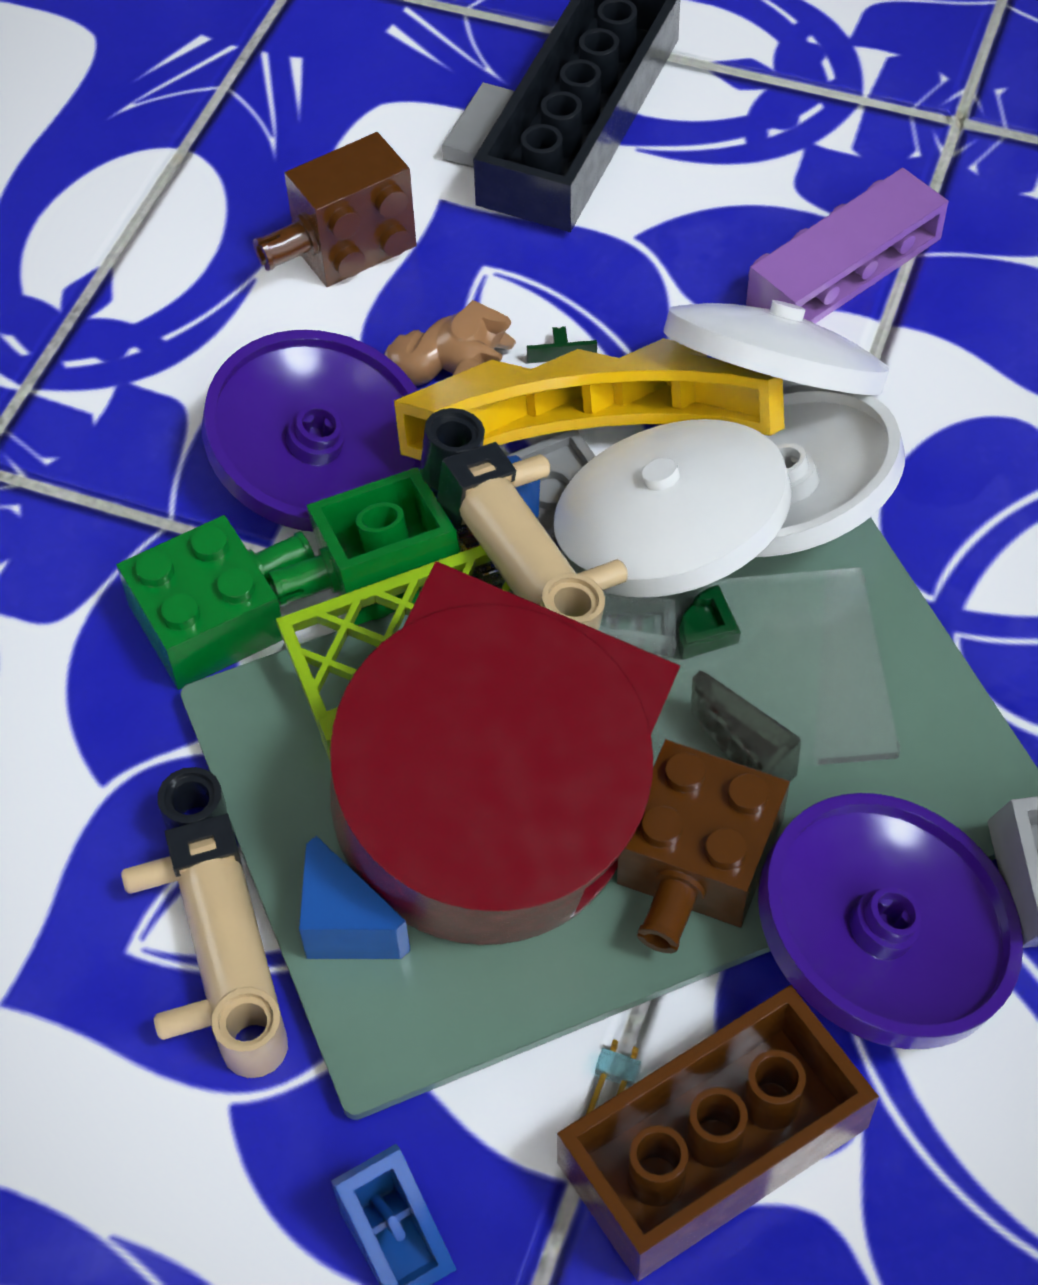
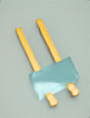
M614 1039L610 1050L602 1048L595 1066V1075L600 1078L586 1114L595 1109L606 1079L620 1084L616 1095L624 1091L626 1086L630 1087L636 1083L641 1070V1061L636 1060L639 1048L633 1046L631 1057L616 1053L618 1041Z

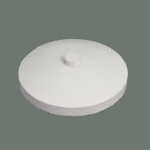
M777 300L772 301L770 309L722 303L672 306L669 309L663 330L672 340L713 358L773 377L833 391L860 395L881 394L890 370L886 364L853 341L832 330L803 319L806 309Z
M809 385L783 388L785 429L771 436H765L777 446L784 458L792 488L791 506L780 531L756 557L791 554L832 541L865 522L885 504L896 489L903 474L905 449L897 420L883 402L872 395L845 393Z
M698 419L678 421L633 434L608 447L584 465L561 494L554 514V532L562 554L576 574L616 559L625 564L628 571L626 582L603 590V592L625 597L668 596L711 584L730 575L754 559L769 545L782 528L791 506L792 488L780 450L768 437L759 431L739 423L724 420Z

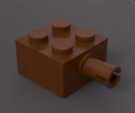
M377 131L284 172L292 224L253 240L256 255L266 271H271L276 266L302 256L326 288L344 279L353 277L370 267L417 246L410 168Z
M665 739L653 766L652 784L643 817L631 841L618 858L617 884L653 896L644 922L640 925L637 932L638 939L644 945L662 953L672 954L677 952L681 935L692 911L739 928L742 927L759 884L762 867L775 843L784 819L790 781Z

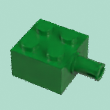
M416 467L306 505L318 547V556L277 570H270L268 574L273 590L278 597L279 605L282 608L291 602L331 589L333 594L338 593L341 596L460 553L456 529ZM423 586L418 588L412 603L415 604ZM404 593L396 595V597L402 599ZM374 603L361 608L354 624L359 625L370 620L381 619L390 613L396 612V610Z
M222 515L117 563L116 566L129 607L177 689L180 690L187 684L201 680L282 641L283 638L276 618L282 616L278 597L270 586L272 584L268 571L292 565L315 557L309 541L301 531L257 553H254L251 549L247 550L227 517Z

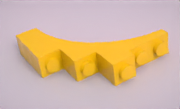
M664 338L620 358L576 349L532 369L491 359L394 400L400 453L403 456L421 460L427 419L431 414L448 408L468 411L482 422L485 429L483 446L493 442L502 445L556 432L594 427L668 424L698 419L735 422L753 428L768 436L785 429L783 379L752 371L722 360L709 358L707 355L674 340Z

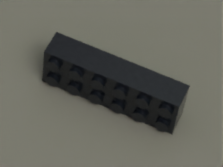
M570 0L473 158L475 205L571 232L679 40L681 0Z

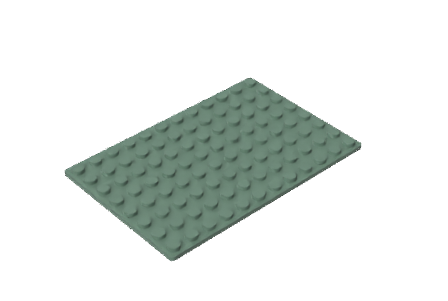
M871 517L853 530L832 541L791 554L755 557L730 575L687 592L660 597H625L603 592L605 607L599 631L680 665V669L651 734L653 766L665 739L790 781L784 819L776 840L797 815L817 802L843 794L875 793L910 801L940 815L970 837L992 861L996 857L987 821L1012 799L1038 796L1037 766ZM500 573L481 579L502 589L505 583ZM719 585L741 631L739 644L682 660L678 649V633L681 620L699 593L712 586ZM395 612L390 613L384 618L370 620L358 626L384 636ZM405 615L398 630L403 628L408 615ZM338 631L300 644V646L326 657ZM348 636L336 662L358 670L365 659L377 647ZM287 649L192 682L181 690V698L210 773L216 776L221 785L232 829L346 1116L351 1119H362L770 952L759 915V884L741 928L692 911L681 935L677 952L670 954L655 951L638 939V929L644 922L653 896L617 884L616 870L604 890L578 915L551 931L526 940L492 945L458 943L432 936L407 924L411 951L402 959H306L299 931L306 843L317 836L346 864L347 862L337 840L331 813V762L322 743L319 728ZM308 664L315 679L320 668ZM329 673L320 691L327 711L339 706L350 680Z

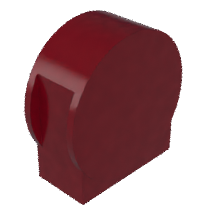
M435 561L403 628L383 641L361 664L346 687L335 716L330 746L331 813L337 840L348 866L403 917L408 925L441 939L477 945L505 944L542 935L566 923L589 906L607 886L618 868V858L631 841L643 817L653 777L651 734L680 669V665Z

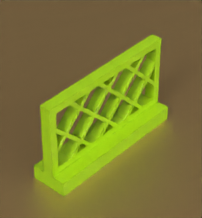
M480 545L437 562L471 576L476 566L488 563L491 560ZM435 562L276 618L279 631L319 728L322 743L330 762L332 729L338 707L327 711L320 691L329 673L351 681L357 669L336 662L347 637L351 636L378 647L383 641L397 632L405 615L409 616L414 606L412 600L418 588L424 585ZM505 581L502 589L511 592L510 587ZM404 593L402 599L396 597V595ZM378 603L396 610L384 636L354 624L361 608ZM346 614L344 620L338 618V616ZM316 624H321L338 631L326 657L301 648L295 632ZM308 664L320 668L315 679Z

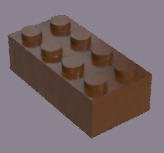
M789 985L557 1133V1164L637 1282H639L869 1127L879 1096L793 986Z

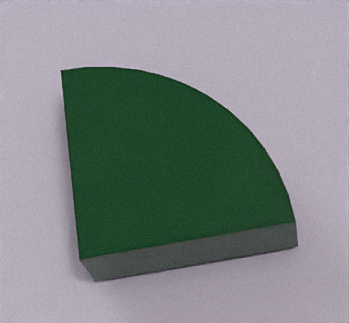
M719 585L712 586L699 593L681 620L678 633V649L682 660L739 644L741 631Z

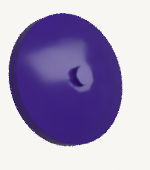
M303 329L276 332L251 341L238 349L221 365L214 375L207 392L202 417L204 448L217 477L243 505L277 524L301 531L313 532L306 505L416 467L420 469L421 460L403 456L400 453L394 400L418 390L397 364L375 348L361 341L321 330Z
M852 793L834 796L813 804L797 815L778 837L766 857L759 880L758 905L761 925L768 947L784 976L795 990L814 1009L840 1028L868 1041L902 1049L938 1048L956 1043L980 1029L1005 1004L1012 994L1018 981L1023 957L1021 922L1013 897L1001 874L982 849L963 831L940 815L918 804L888 795Z

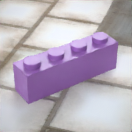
M902 167L884 180L874 182L867 191L849 203L837 206L829 216L809 229L804 228L800 230L789 242L772 253L760 256L750 266L746 305L770 309L773 300L794 304L806 309L803 319L816 324L939 241L942 236L949 201Z

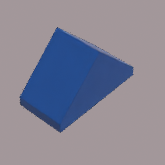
M315 836L306 843L299 925L306 959H402L411 950L406 920L321 839Z
M396 1144L331 1181L341 1216L380 1285H432L457 1270L407 1162Z

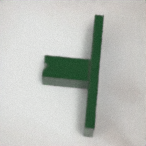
M566 326L561 328L552 327L553 344L526 346L527 363L548 362L576 349L597 353V340L568 342Z

